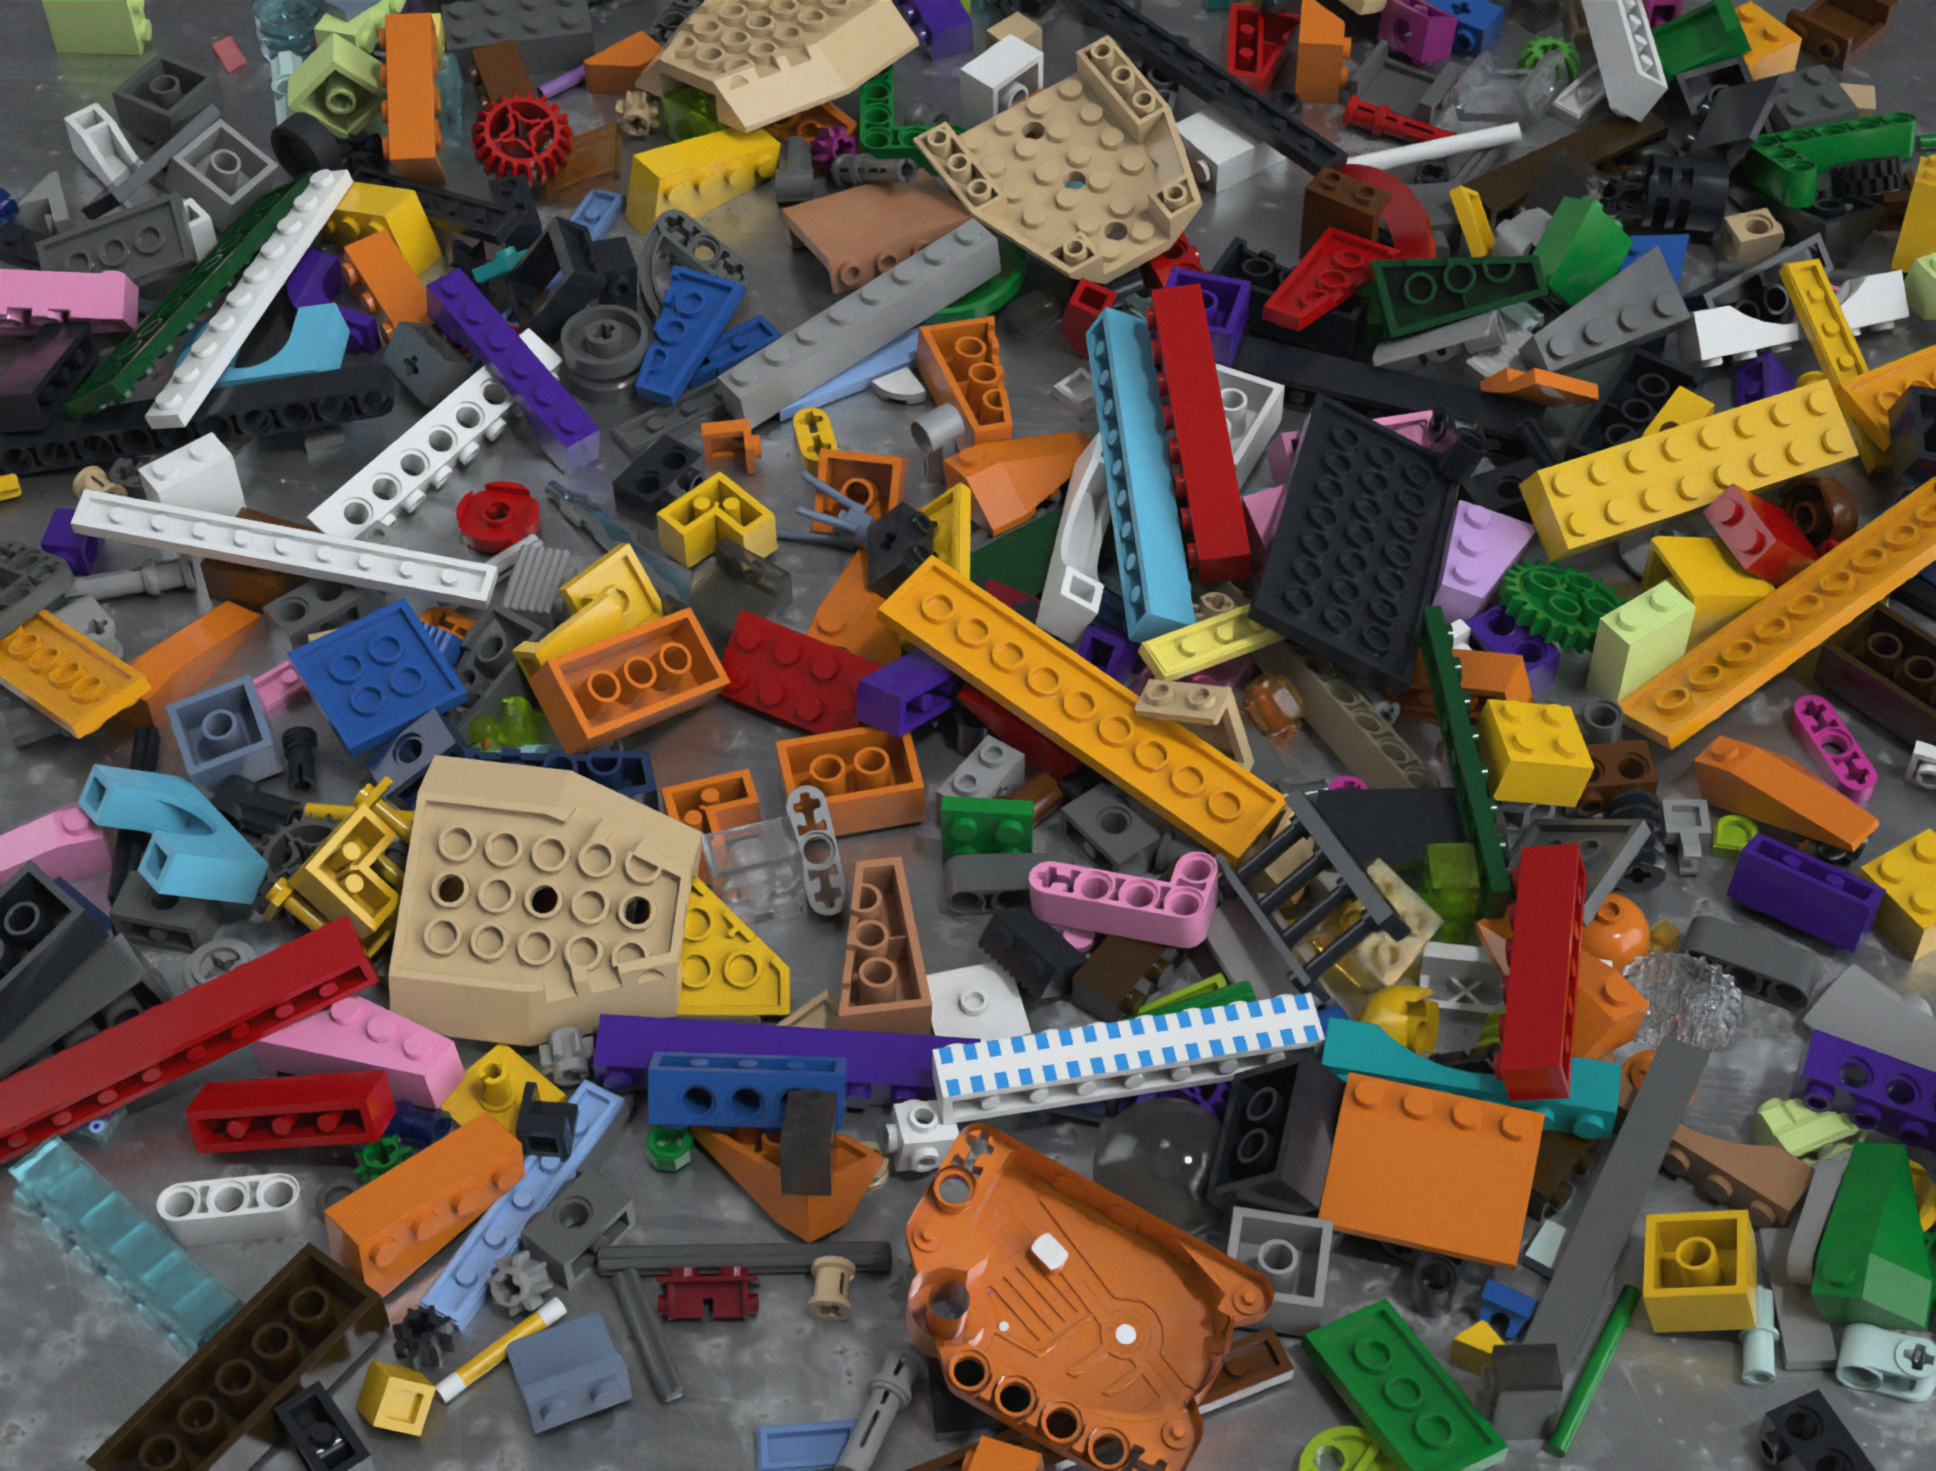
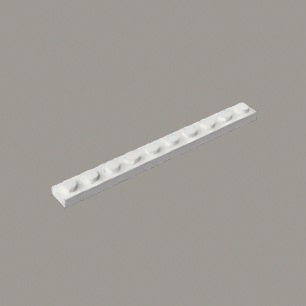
M323 169L310 177L309 185L294 200L293 208L277 224L278 229L261 247L257 257L244 271L243 277L233 291L227 295L226 301L217 314L211 318L209 325L198 341L192 345L191 351L182 364L176 368L163 391L156 396L155 402L144 416L151 429L186 427L352 185L353 180L347 169L336 171Z
M84 489L71 521L73 532L482 610H486L489 607L498 578L497 566L87 489Z

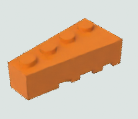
M430 12L386 14L385 28L379 29L381 51H386V64L380 65V77L382 87H387L388 99L381 102L382 120L384 124L388 123L389 136L382 139L384 159L390 160L398 177L420 183L446 182L445 168H442L436 150H444L440 121L435 119V113H440L441 111L438 83H434V78L439 77L435 23Z

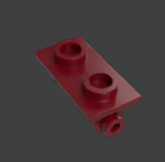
M679 1267L670 1268L669 1276L656 1277V1282L661 1287H667V1294L658 1295V1315H668V1320L703 1319L704 1300L713 1299V1318L749 1319V1314L759 1313V1293H750V1286H760V1280L757 1275H749V1268L721 1267L719 1268V1276H699L698 1268Z

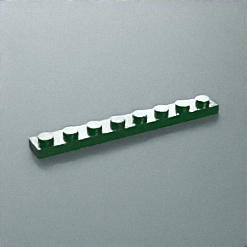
M1441 606L1423 607L1417 636L1485 919L1504 918L1509 899H1514L1515 897L1513 872L1506 871L1504 863L1506 859V841L1503 834H1497L1495 826L1497 821V805L1494 797H1488L1486 790L1488 785L1487 765L1485 761H1479L1477 754L1479 750V733L1477 727L1471 726L1469 721L1471 710L1470 696L1468 691H1462L1460 685L1462 680L1461 660L1459 657H1453L1452 653L1454 643L1453 628L1451 623H1445Z

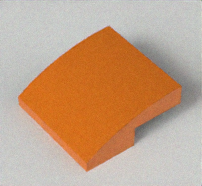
M1506 367L1480 382L1481 389L1487 392L1555 409L1577 408L1599 400L1598 384L1538 368L1523 372Z

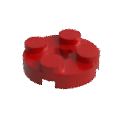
M494 481L484 484V491L473 495V490H471L461 499L457 506L456 518L458 529L462 535L464 545L470 549H478L485 552H501L529 534H536L541 523L537 500L530 496V492L526 487L515 482ZM499 513H504L506 516L500 520L491 519L496 518Z

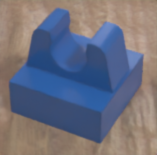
M1488 1279L1481 1295L1483 1301L1479 1321L1483 1319L1490 1325L1494 1315L1497 1313L1506 1314L1510 1324L1505 1336L1514 1339L1522 1331L1528 1320L1533 1319L1540 1301Z

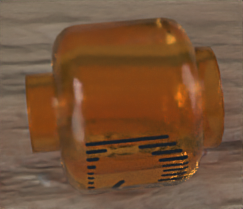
M1267 672L1254 679L1244 688L1242 693L1245 697L1241 703V710L1263 737L1268 738L1279 735L1281 739H1285L1300 729L1303 724L1300 718L1306 710V702L1287 676L1280 674L1273 676L1271 672Z

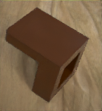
M1912 171L1903 172V187L1898 191L1883 192L1868 197L1869 200L1886 206L1885 215L1876 226L1877 231L1901 230L1915 179Z

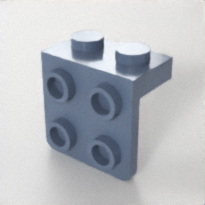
M591 1313L512 1341L507 1346V1355L535 1434L633 1399L627 1368L621 1352L616 1353L605 1321L598 1313Z

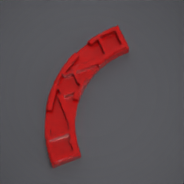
M1346 164L1345 167L1339 170V172L1391 193V202L1382 211L1380 216L1387 224L1391 233L1394 248L1401 250L1400 259L1436 258L1435 240L1432 238L1430 218L1423 204L1403 182L1386 171L1367 165Z

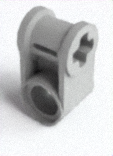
M86 594L51 613L119 659H124V649L114 636L116 625L113 618L100 607L90 594Z

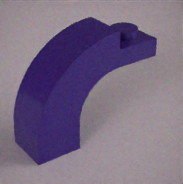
M308 248L295 266L286 283L294 321L299 307L332 303L344 288V278L338 256ZM337 305L350 330L346 347L374 356L381 347L376 317Z

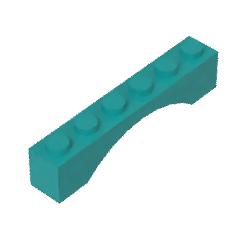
M1329 1017L1322 1064L1345 1083H1347L1349 1072L1543 1113L1545 1118L1542 1131L1549 1129L1573 1133L1586 1139L1603 1138L1610 1140L1617 1115L1622 1064L1573 1056L1569 1098L1510 1101L1504 1082H1497L1494 1074L1470 1073L1442 1066L1415 1054L1395 1041L1376 1024Z

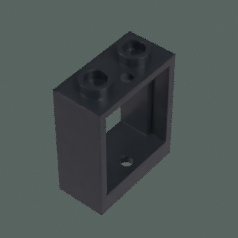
M558 216L551 220L504 279L521 333L529 328L543 342L555 345L561 338V330L568 319L582 309H585L606 284V279L588 227ZM562 270L564 279L551 295L546 298L544 289L557 273Z

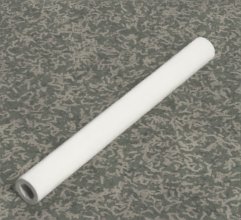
M1518 122L1350 157L1347 159L1346 164H1361L1385 170L1521 141V131Z

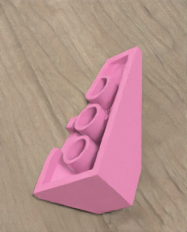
M78 803L57 807L0 834V888L29 860L36 864L52 880L59 876L66 881L110 872L113 864L110 827L96 825Z

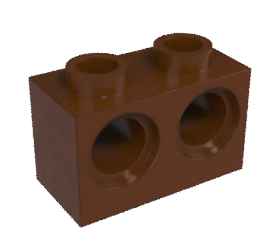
M1638 740L1586 745L1595 768L1576 807L1562 806L1564 817L1577 815L1593 816L1603 813L1604 805L1618 793L1628 790H1645L1656 794L1659 781L1647 741Z

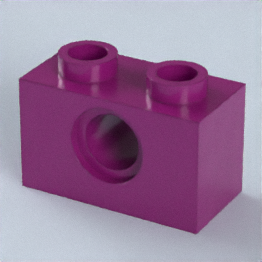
M1388 0L1384 11H1382L1377 39L1388 41L1391 51L1412 57V62L1415 64L1432 66L1434 61H1447L1450 59L1458 18L1424 0Z

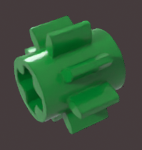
M393 1135L390 1138L381 1137L378 1142L368 1143L363 1151H355V1157L359 1166L354 1170L357 1183L365 1185L414 1156L411 1146L400 1149L397 1135Z

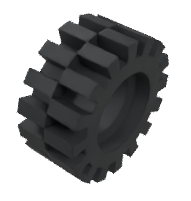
M1900 156L1872 157L1829 166L1832 196L1834 198H1843V195L1846 193L1865 196L1883 193L1884 191H1893L1903 187Z

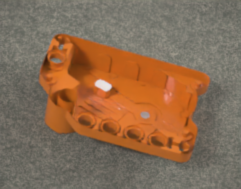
M973 1123L966 1126L959 1133L909 1218L906 1227V1246L915 1277L908 1292L905 1321L906 1330L913 1344L921 1350L920 1352L931 1358L939 1359L945 1382L955 1396L1088 1471H1124L1128 1466L1133 1450L1141 1454L1136 1465L1147 1471H1151L1155 1465L1162 1467L1164 1471H1186L1204 1433L1203 1421L1197 1406L1205 1398L1224 1364L1231 1346L1234 1328L1256 1323L1264 1319L1269 1313L1275 1298L1273 1285L1260 1272L984 1123ZM981 1138L988 1142L987 1151L990 1155L981 1153L976 1159L971 1173L968 1169L964 1168L969 1159L971 1148L967 1142L976 1144ZM954 1162H957L960 1166H958V1165H952V1164H953ZM973 1174L980 1175V1177L976 1178ZM949 1179L961 1180L966 1184L969 1194L960 1203H949L939 1193L941 1184ZM939 1301H951L959 1305L964 1314L959 1318L946 1320L938 1317L932 1311L931 1306ZM964 1360H972L978 1363L984 1371L983 1380L975 1386L967 1387L961 1385L954 1376L956 1365ZM1016 1385L1027 1391L1030 1397V1404L1025 1410L1013 1413L1003 1407L1000 1402V1394L1005 1388ZM1063 1411L1073 1417L1076 1422V1431L1072 1436L1060 1439L1049 1433L1046 1420L1052 1413ZM1104 1437L1115 1439L1120 1444L1123 1452L1120 1461L1113 1465L1100 1463L1093 1454V1445L1097 1440Z

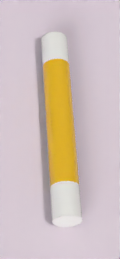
M554 1297L435 1385V1394L444 1404L506 1359L508 1357L507 1346L512 1341L543 1331L565 1315L567 1311L562 1302L557 1297Z

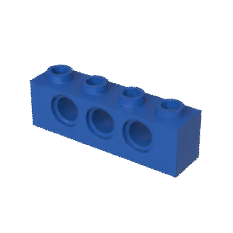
M654 1051L648 1067V1124H661L662 1127L670 1130H681L690 1125L710 1126L715 1131H732L738 1127H757L760 1131L766 1133H778L786 1128L806 1129L807 1132L817 1135L829 1134L834 1130H843L847 1107V1057ZM702 1088L711 1097L703 1100L697 1099L690 1094L689 1089ZM742 1089L752 1090L759 1096V1099L746 1101L737 1094V1091ZM799 1091L808 1100L800 1103L793 1102L786 1097L785 1093Z

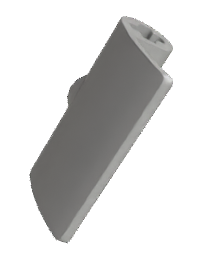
M1496 309L1380 342L1375 348L1372 359L1374 367L1384 365L1387 369L1408 372L1425 367L1427 365V358L1434 362L1454 359L1462 353L1464 347H1466L1470 354L1506 345L1505 325L1501 314Z
M1258 893L1257 895L1261 899L1266 893ZM1240 898L1216 908L1204 941L1230 983L1234 984L1244 980L1249 981L1254 990L1256 1001L1272 999L1282 994H1301L1286 976V973L1291 970L1290 966L1243 900ZM1277 909L1272 913L1280 927L1285 930L1289 925L1280 911ZM1307 936L1295 945L1306 963L1316 956L1312 941ZM1322 976L1318 979L1332 998L1324 1004L1311 993L1317 1012L1338 1004L1337 999Z
M1855 963L1849 966L1834 981L1803 1019V1027L1811 1033L1814 1029L1936 1072V1020L1933 1018V1012L1929 1004L1920 995L1911 991H1902L1898 994Z

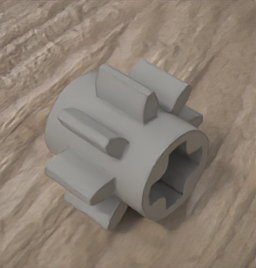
M563 1027L549 1034L548 1044L539 1045L540 1062L544 1077L553 1075L555 1083L561 1086L578 1085L584 1079L587 1080L589 1078V1069H593L595 1054L593 1036L584 1038L583 1032L579 1028Z
M529 1250L517 1253L514 1257L508 1254L495 1261L499 1272L486 1278V1282L491 1285V1293L494 1297L492 1300L493 1304L499 1303L502 1306L509 1307L510 1316L517 1315L525 1311V1309L531 1312L544 1305L543 1299L539 1294L553 1287V1284L548 1281V1274L545 1269L547 1263L545 1261L540 1263L537 1260L530 1259Z

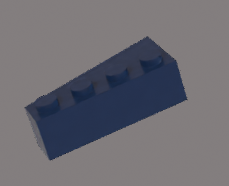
M463 747L466 759L570 770L659 812L658 793L649 751L590 750L588 754H566L565 749H548L547 753H521L519 748H502L501 752H480L479 748Z

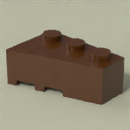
M514 39L471 49L472 65L467 66V71L481 111H485L487 100L497 104V97L500 93L507 99H510L514 90L518 92L519 97H526V94L531 90L534 94V99L537 100ZM507 124L494 134L492 140L499 138V134L507 130ZM549 140L544 142V146L537 149V153L545 151L549 147Z

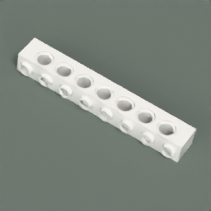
M529 328L526 329L519 337L559 381L560 377L557 374L563 359ZM484 365L306 517L304 526L316 529L317 533L349 539L357 537L375 520L393 528L398 521L396 517L404 510L408 513L415 510L426 496L424 493L432 486L436 489L440 488L453 474L452 468L459 462L464 465L469 463L481 448L479 445L487 438L490 441L495 440L507 427L506 421L513 415L520 418L524 415L496 375ZM486 399L494 400L498 405L491 404ZM458 422L467 423L472 428H465L461 426ZM431 446H439L445 452L436 451ZM402 469L412 470L417 476L408 475ZM374 493H382L390 500H382L375 496ZM347 517L356 518V519H358L362 524H360V525L352 524V523L348 522V521L346 520V518H347Z

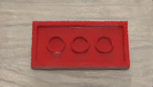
M740 610L721 661V665L731 683L719 694L817 734L871 726L857 720L858 700L856 693L859 680L881 669L884 665L751 612Z

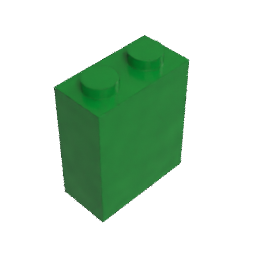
M1568 196L1563 197L1532 254L1539 255L1549 294L1541 298L1559 315L1565 313L1613 278L1634 242L1622 230L1623 224L1602 211L1603 205L1589 196H1582L1581 199Z

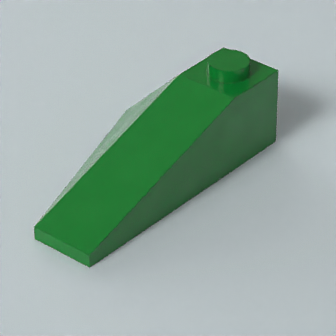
M1855 1141L1819 1248L1811 1289V1296L1826 1323L1849 1325L1862 1322L1873 1324L1880 1328L1927 1332L1934 1282L1929 1267L1925 1247L1926 1242L1916 1202L1917 1197L1905 1144Z

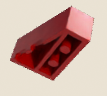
M1230 3L1221 36L1220 67L1264 97L1292 50L1301 15L1280 11L1270 16L1266 11L1262 13L1259 7Z

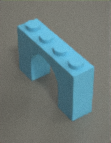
M336 303L299 307L288 342L279 353L261 364L247 368H235L240 351L239 348L212 389L340 369L350 330ZM210 320L197 321V325L185 334L174 371L182 364L191 351L192 345L198 341L209 325Z
M98 764L93 765L78 801L79 806L98 826L137 830L153 834L137 871L158 894L245 904L253 903L259 887L265 880L269 864L187 777Z

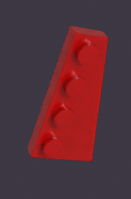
M1328 227L1265 303L1262 319L1275 323L1282 328L1299 332L1372 282L1367 265L1368 261L1400 259L1401 250Z

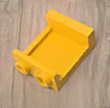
M588 593L581 599L584 607L539 642L523 641L514 648L512 653L527 680L529 681L545 662L629 630L622 618L623 611L618 602L608 594Z

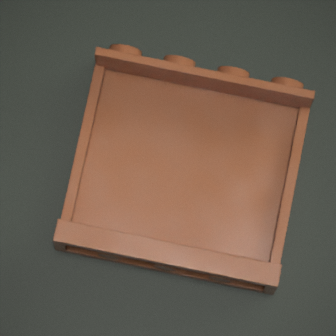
M924 168L917 169V176L911 183L872 182L782 209L788 244L792 249L806 245L829 270L833 294L866 285L973 217Z

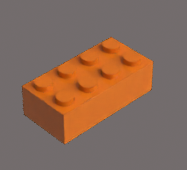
M691 607L550 659L528 681L566 754L584 753L617 738L619 739L709 703L731 683Z

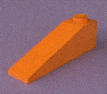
M1080 430L979 443L972 447L964 448L959 453L943 460L947 490L960 482L970 488L971 519L982 528H986L988 533L995 537L1028 521L1037 513L1036 506L1044 499L1052 501L1060 494L1059 487L1071 479L1074 463L1093 438Z
M860 546L819 606L806 635L886 666L902 657V649L899 647V634L876 619L878 608L886 600L867 588L868 547Z

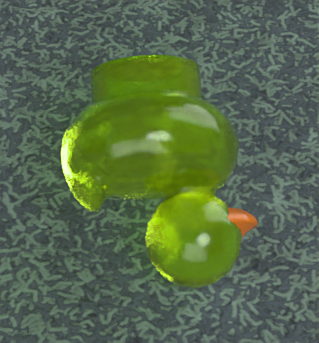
M512 695L500 701L503 705L500 724H498L494 717L488 714L475 716L469 724L470 737L482 746L483 751L488 749L491 742L495 740L501 748L521 749L525 744L538 745L544 722V712L533 710L531 703L526 698Z

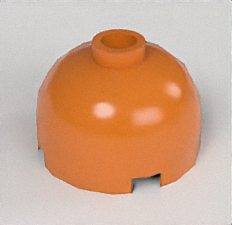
M1610 892L1593 920L1590 921L1587 927H1583L1581 949L1598 959L1612 960V968L1617 970L1628 981L1641 971L1647 960L1650 926L1641 909L1631 899L1616 892Z

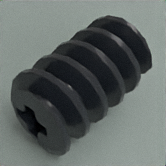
M1645 790L1621 792L1610 798L1603 808V819H1644L1652 832L1616 885L1617 888L1627 892L1642 893L1651 891L1659 887L1667 876V873L1663 870L1666 859L1663 855L1664 843L1662 841L1663 830L1660 826L1662 820L1659 812L1660 801L1652 792Z

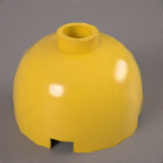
M1392 985L1381 989L1368 1001L1365 1009L1359 1010L1355 1021L1380 1026L1395 1041L1422 1057L1424 1050L1433 1054L1436 1047L1439 1030L1438 1002L1429 1001L1428 996L1434 994L1432 989L1411 985Z

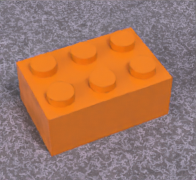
M865 726L776 741L778 772L785 804L790 793L800 786L810 785L818 788L826 797L835 836L926 821L924 784L910 731L898 738L873 726ZM801 794L800 802L793 805L795 813L801 812L804 814L807 826L797 827L799 836H803L812 830L826 831L823 821L814 825L812 811L819 808L818 801H811L807 794ZM811 838V839H809L808 841H810V840H816V839H821V838Z

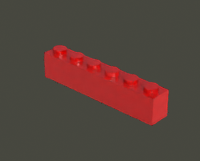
M1578 843L1523 847L1521 850L1520 867L1513 868V888L1517 895V901L1509 905V921L1513 931V939H1507L1505 944L1506 961L1510 972L1509 976L1502 977L1501 984L1506 1012L1498 1016V1034L1502 1043V1052H1496L1494 1055L1497 1082H1504L1510 1101L1566 1099L1570 1096L1587 872Z

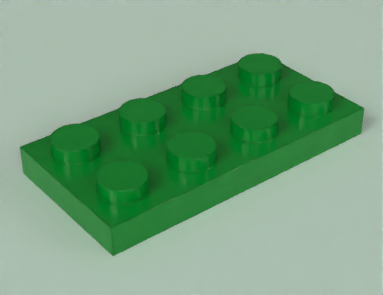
M1386 1298L1304 1334L1301 1348L1399 1471H1482L1505 1459L1509 1446Z

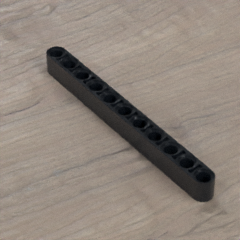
M371 363L211 389L186 427L151 429L144 416L155 402V398L106 406L94 416L85 413L72 420L66 413L55 414L43 430L0 433V476L11 473L21 475L177 450L211 432L220 442H227L382 417L390 413L394 407L395 374L387 365Z

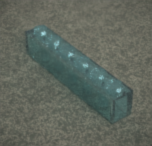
M55 1133L8 1170L16 1188L11 1192L16 1203L27 1214L31 1215L36 1211L44 1218L42 1220L43 1226L57 1242L61 1243L67 1239L74 1246L72 1249L73 1253L89 1271L98 1268L106 1275L104 1277L105 1283L119 1299L124 1300L129 1296L137 1304L135 1307L137 1313L149 1327L155 1330L161 1326L170 1334L167 1336L170 1344L183 1358L188 1359L194 1355L244 1306V1303Z

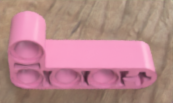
M1204 852L1187 853L1180 857L1176 863L1170 882L1061 862L1046 861L1033 867L1029 873L1031 909L1036 918L1046 923L1174 947L1191 948L1199 945L1206 938L1218 903V864L1210 854Z

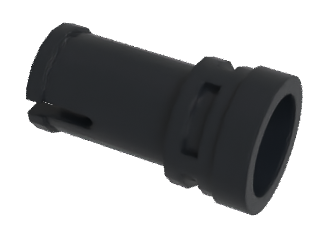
M296 726L287 729L282 734L284 757L288 760V788L295 794H303L302 779L306 781L307 794L315 791L317 788L314 759L317 756L318 736L316 731L310 727Z

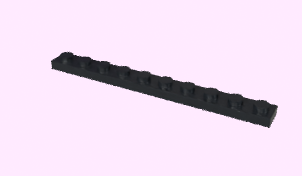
M1057 0L1109 35L1116 42L1157 68L1170 79L1176 81L1198 98L1249 131L1252 135L1306 170L1315 177L1323 167L1339 171L1346 166L1348 153L1122 0Z

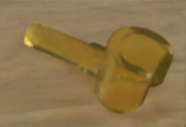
M1662 919L1650 930L1649 940L1655 946L1651 949L1641 967L1635 971L1634 975L1640 980H1644L1664 954L1666 956L1672 955L1678 949L1679 930L1667 919Z

